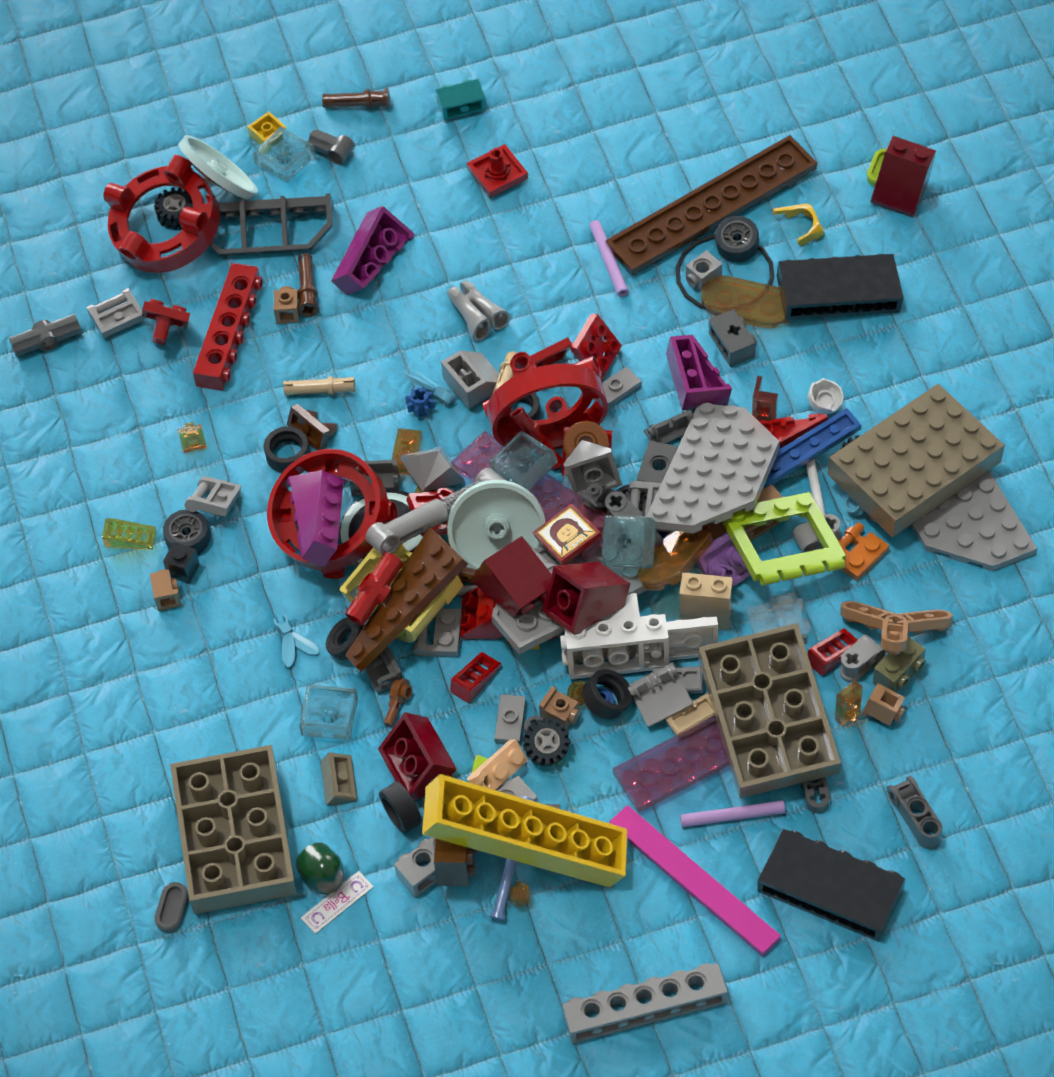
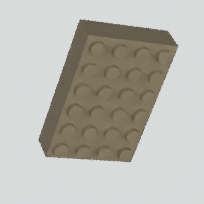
M937 384L830 456L827 475L893 538L1001 463L1005 445L942 386Z
M798 623L699 647L698 660L739 798L839 774L841 761Z
M272 745L170 764L189 901L194 915L297 895Z

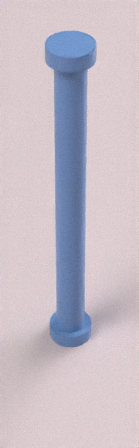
M520 796V798H524V799H527V800H530V801H535V800L532 799V798L525 797V796ZM506 859L494 911H491L489 916L494 920L505 921L506 915L504 911L517 861Z

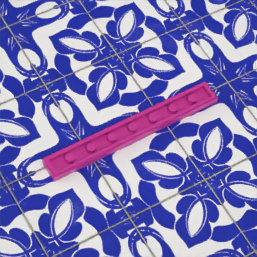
M625 806L609 821V824L626 828L627 841L762 957L781 940V935L631 807Z

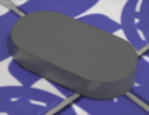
M179 882L169 883L163 888L155 914V923L157 928L163 933H173L182 924L189 895L186 887Z

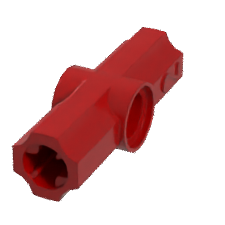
M389 552L383 554L373 571L368 573L360 583L358 594L344 613L348 619L361 626L366 623L376 606L381 604L390 592L391 583L404 565L401 559Z

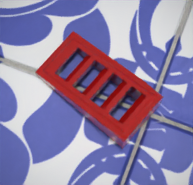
M843 628L808 649L807 653L811 667L821 676L828 673L841 663L842 654L854 645L857 639L848 630ZM840 640L844 641L848 646L842 644Z
M484 652L479 653L451 678L450 692L463 701L470 703L501 668L502 663ZM480 664H483L484 666L488 667V669L486 670L485 668L481 667Z

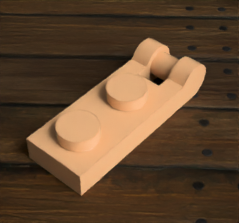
M509 740L476 769L467 780L469 783L496 790L524 765L528 759L517 740Z

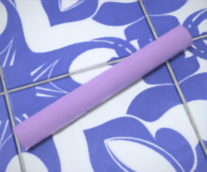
M594 220L589 225L617 295L623 297L628 294L627 286L613 252L606 243L607 237L599 220Z
M784 801L681 814L680 819L682 827L784 814L785 806Z

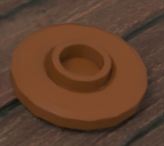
M590 421L578 422L571 426L565 434L563 442L564 450L568 457L581 440L609 447L608 435L604 429L597 423Z

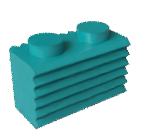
M467 79L459 84L444 85L436 89L437 103L444 121L487 110L485 95L479 79Z

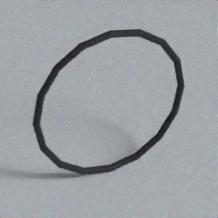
M715 234L695 241L682 252L675 267L676 283L686 299L705 310L725 313L732 309L735 312H739L752 307L768 294L774 280L773 262L765 249L759 245L758 250L762 252L769 264L770 279L765 291L753 302L737 308L718 309L707 306L688 295L680 280V266L687 253L698 244L715 239Z

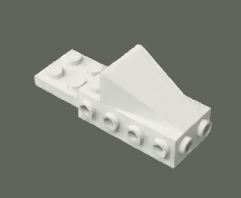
M632 593L627 596L624 607L581 632L572 634L565 629V635H560L563 666L568 665L570 679L591 677L596 671L601 669L613 670L619 674L652 671L653 669H661L665 665L670 664V660L698 658L699 647L718 643L717 617H701L699 619L675 620L671 622H666L665 614H652L640 617L637 593Z

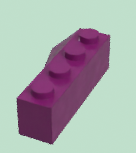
M383 205L367 212L331 282L346 295L363 289L415 233Z
M323 470L289 476L287 482L288 486L292 489L290 498L296 511L294 521L298 524L299 528L297 537L301 559L324 567L337 550L344 479Z

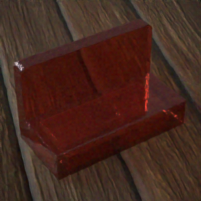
M757 376L752 398V415L758 421L777 419L778 394L762 391V376Z

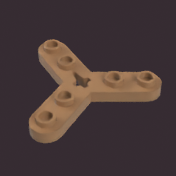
M856 601L842 602L840 607V615L844 617L845 621L859 622L865 624L870 629H881V648L886 653L892 655L900 654L901 651L906 649L908 632L923 633L924 630L932 629L944 631L952 626L953 614L945 610H926L896 614Z

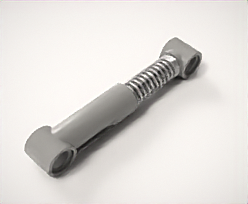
M485 468L477 475L475 483L441 500L434 499L386 524L381 522L373 524L366 533V542L382 555L385 552L393 554L400 544L426 532L429 527L434 528L447 521L454 502L467 488L484 481L505 479L492 468Z

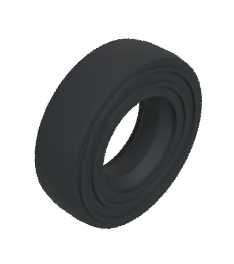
M348 617L337 622L326 639L328 653L338 660H347L346 653L365 625L361 626L354 623ZM351 632L349 639L341 645L345 636Z

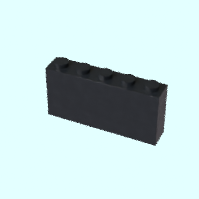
M894 254L810 258L778 262L776 277L785 320L895 313L901 311L903 294Z
M783 828L758 878L757 892L880 942L904 891L905 878L896 871L884 870L877 867L871 861H862L853 857L847 851L835 850L828 847L822 841H813L804 837L798 831H789Z

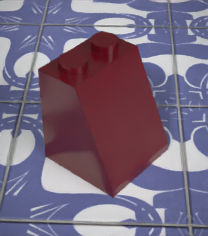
M893 135L886 149L870 203L914 217L929 182L936 150Z
M523 536L485 559L471 580L512 617H515L520 613L523 615L529 613L535 608L534 604L539 600L542 603L545 601L551 573Z
M599 561L554 566L542 612L572 634H577L624 607L631 583Z

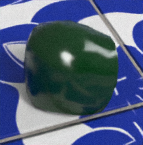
M321 842L311 844L302 850L296 860V869L307 887L319 894L337 892L343 885L344 866L341 857L331 850L328 845Z

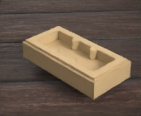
M708 693L694 700L692 706L665 719V722L678 740L716 719Z

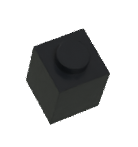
M173 542L163 560L164 567L170 571L171 578H176L187 584L191 582L200 565L196 549Z

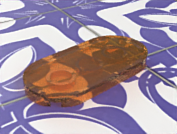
M731 276L711 278L702 287L701 302L711 315L718 316L734 309L739 317H743L745 323L765 328H775L783 322L785 324L789 321L784 318L779 287Z
M703 525L702 530L695 533L671 531L664 538V543L658 546L638 569L637 576L641 585L648 590H662L665 588L664 585L670 583L672 586L682 579V574L688 573L712 544L713 535L709 525Z

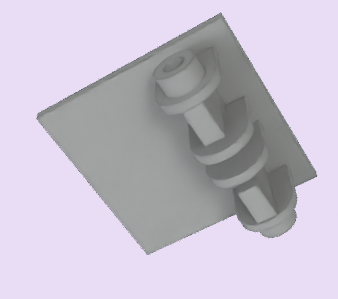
M673 662L632 682L628 687L647 727L693 705Z

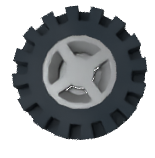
M171 187L170 192L165 189L163 190L164 195L159 193L157 195L158 199L155 198L154 201L157 220L161 226L165 225L166 229H170L171 226L173 230H177V226L183 229L179 224V216L184 207L193 208L192 198L188 192L183 191L179 187L178 190Z
M549 718L538 719L526 730L523 737V749L526 751V756L530 757L533 763H539L541 766H551L561 761L568 752L570 744L568 730H565L562 723L559 724L557 722L558 720H550Z

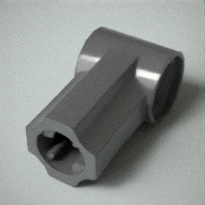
M313 130L307 142L308 148L326 154L333 163L342 165L355 149V144L349 137L339 135L337 138L320 130Z

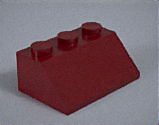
M404 712L378 748L395 782L401 783L413 800L425 796L426 786L440 774L452 777L457 770L428 717Z

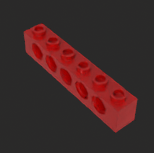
M231 263L193 370L196 387L223 391L225 383L230 381L232 363L235 364L237 361V349L244 340L243 331L245 327L249 326L251 308H255L257 291L261 290L263 285V277H260L258 267Z

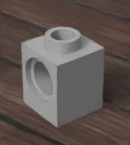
M707 250L686 265V281L691 287H695L701 293L722 279V263Z

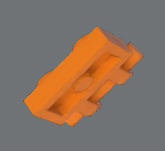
M857 522L853 527L850 526L844 532V536L838 541L846 554L845 568L840 570L855 581L860 580L889 551V544L871 531L865 537H862L860 533L865 528L860 522ZM851 542L856 545L851 551L846 549Z

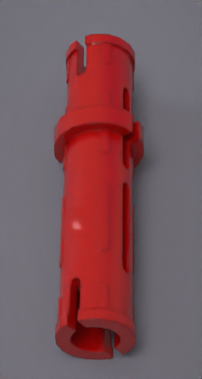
M523 407L514 410L511 418L522 430L521 434L523 437L529 439L552 470L559 468L562 465V457L542 434L539 424L532 421Z

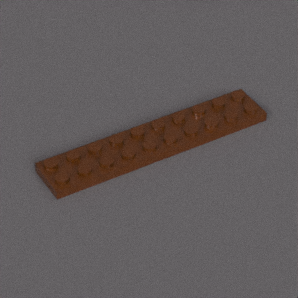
M789 135L606 240V243L612 250L613 255L634 275L714 229L726 218L738 215L816 170L817 162Z

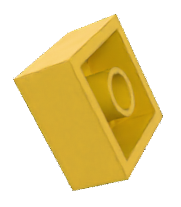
M267 112L247 126L249 136L266 151L288 136L287 127L270 112Z

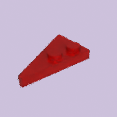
M826 413L810 414L806 419L795 420L794 417H786L759 422L779 440L781 449L827 421L828 416Z

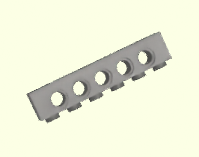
M519 776L513 780L505 781L500 786V789L497 790L517 797H529L538 803L537 796ZM436 838L424 839L415 850L409 854H403L394 864L396 876L414 897H417L437 882L434 867ZM422 862L429 863L427 866L424 867L418 866Z
M706 963L694 970L686 972L679 970L663 978L652 977L644 983L636 985L625 984L619 989L610 992L599 991L587 998H572L567 1003L562 1004L563 1016L571 1044L725 1004L727 1003V989L719 964L711 965ZM697 984L702 986L700 990H692L690 986ZM673 991L676 995L674 997H667L664 993ZM641 998H647L650 1000V1002L647 1004H641L638 1002V1000ZM615 1005H622L625 1007L621 1011H615L612 1009V1007ZM589 1012H597L598 1016L594 1018H589L586 1016V1014Z

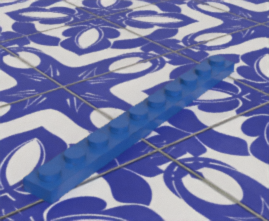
M846 408L781 448L763 489L771 484H775L860 431L861 424ZM668 531V533L658 532L670 548L693 535V533Z

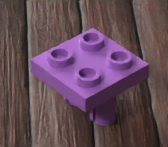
M728 532L693 553L702 574L731 577L732 587L750 576Z

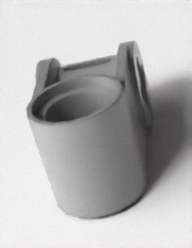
M833 514L824 515L836 539L839 541L841 538L839 530L841 525L840 519ZM809 522L798 525L792 531V535L802 553L823 549Z
M868 635L861 636L854 645L842 654L840 676L847 682L858 681L884 658L885 650Z

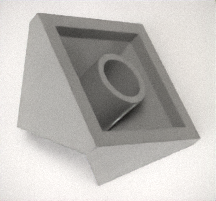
M581 440L564 463L576 500L583 498L577 494L578 491L585 493L592 483L602 484L611 488L622 486L611 448Z
M442 447L405 454L400 457V460L423 492L464 483L465 479Z

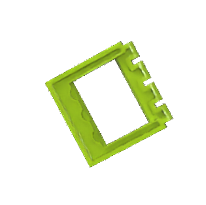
M810 492L757 502L754 509L747 512L744 509L733 513L732 518L722 521L753 580H759L762 586L778 583L780 578L782 581L801 578L803 574L806 577L824 573L825 569L827 572L845 568L846 554ZM796 515L806 517L823 546V549L761 561L745 533L744 527L751 524L756 527L766 525L767 521L771 520L778 522L787 521L789 517Z

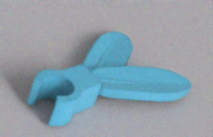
M417 371L414 372L415 376L408 373L404 374L407 379L433 391L434 395L445 402L453 403L456 394L441 385L438 386L425 375Z
M283 614L284 624H278L274 618V626L283 636L282 661L285 667L290 668L295 662V648L309 656H317L319 654L317 646L312 641L292 632L287 615Z

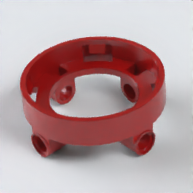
M173 155L168 166L148 170L132 179L125 186L109 183L104 189V201L111 207L107 222L109 237L124 260L138 270L149 273H164L182 268L197 259L209 247L217 233L220 223V207L217 198L206 181L192 169V164L183 156ZM164 186H175L188 192L192 198L193 208L186 206L182 209L179 216V224L183 230L179 234L164 242L148 243L142 235L130 231V213L136 202L143 195L153 189ZM199 189H203L209 194V196L206 195L207 203L205 204ZM181 246H182V248H183V249L179 250L178 252H176V253H174V254H171V255H169V256H166V257H162V255H161V254H165V253L171 252V251H173V250H175V249H177V248H179V247H181Z
M518 352L510 360V367L514 377L503 383L489 400L483 402V408L489 419L495 440L507 449L526 453L538 451L528 438L523 437L521 434L522 430L511 418L512 411L510 406L520 399L538 391L556 387H578L581 390L579 400L571 408L562 397H553L546 403L545 407L548 419L533 421L539 424L540 431L554 449L563 447L565 427H571L582 421L595 422L600 425L608 411V402L600 378L601 370L594 356L574 364H551L538 367L528 353ZM592 399H596L593 405L588 409Z
M339 449L317 450L291 463L275 482L267 505L268 527L274 541L281 550L302 566L319 570L323 573L324 577L330 579L345 577V567L360 560L373 548L365 539L368 529L373 524L378 522L386 524L397 518L396 504L388 499L384 484L375 471L360 457ZM359 469H360L366 476H368V475L370 476V478H371V480H372V484H370V482H369L362 474H360V473L358 472ZM323 470L343 478L344 484L350 480L360 488L365 499V515L360 528L349 540L337 546V550L324 567L301 559V555L294 553L296 550L289 544L291 541L300 550L297 537L299 528L298 524L294 521L296 511L294 504L291 503L290 495L292 492L288 489L287 479L289 476L300 475L304 471L310 473Z

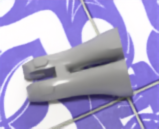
M467 280L461 282V291L456 286L447 291L449 299L465 319L473 340L480 341L485 339L489 332H491L490 325L494 330H501L511 320L509 313L505 309L482 295L472 282Z

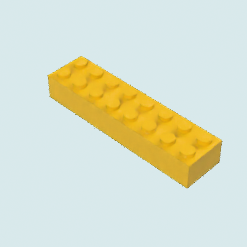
M441 774L426 786L422 835L609 888L626 876V828Z

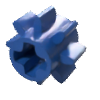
M424 387L411 389L410 396L405 397L408 413L413 412L416 417L428 416L430 408H435L433 392H427Z

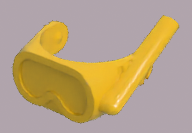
M811 204L772 209L774 215L785 214L787 218H792L803 213L804 216L813 219V226L810 231L797 240L799 246L806 245V243H810L813 239L817 240L825 234Z

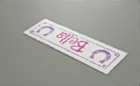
M358 871L345 881L337 892L329 894L303 915L301 919L316 934L374 886Z

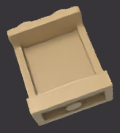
M683 573L679 593L680 620L717 617L718 629L730 630L732 578Z

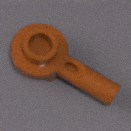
M396 679L392 683L389 694L390 707L383 722L389 727L393 726L400 705L412 695V686L408 679Z

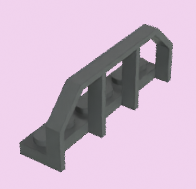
M326 193V196L286 198L285 196H280V199L245 201L243 198L236 202H220V216H225V219H237L238 215H240L242 248L220 249L214 242H211L209 246L220 256L311 251L333 227L332 210L334 209L332 196L330 193ZM306 211H315L318 214L327 213V223L308 244L288 245L287 212H292L293 215L306 214ZM270 213V216H281L282 246L247 248L246 215L249 218L261 217V214Z

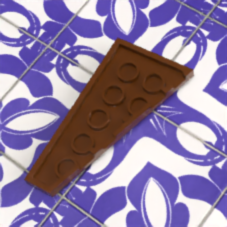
M431 527L428 528L390 586L391 590L387 597L376 607L345 655L361 672L468 565Z

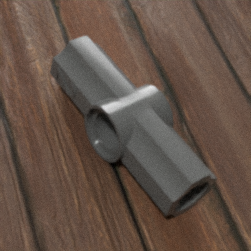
M73 314L53 322L40 320L33 325L31 330L9 337V341L17 357L39 348L43 351L52 350L58 345L59 341L81 334L82 331L76 315Z

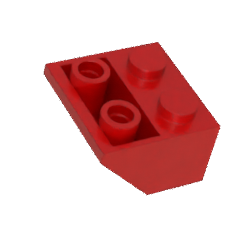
M479 587L463 595L461 601L460 637L463 639H500L503 637L502 633L492 623V613L496 602Z

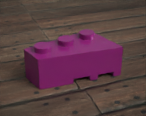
M693 335L671 336L666 357L681 410L696 409L697 406L704 403L728 406L732 387L729 383L726 384L723 381L720 371L710 363L707 353Z

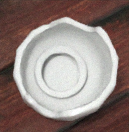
M822 378L811 384L807 398L809 406L815 412L828 415L841 408L844 395L841 387L836 382Z

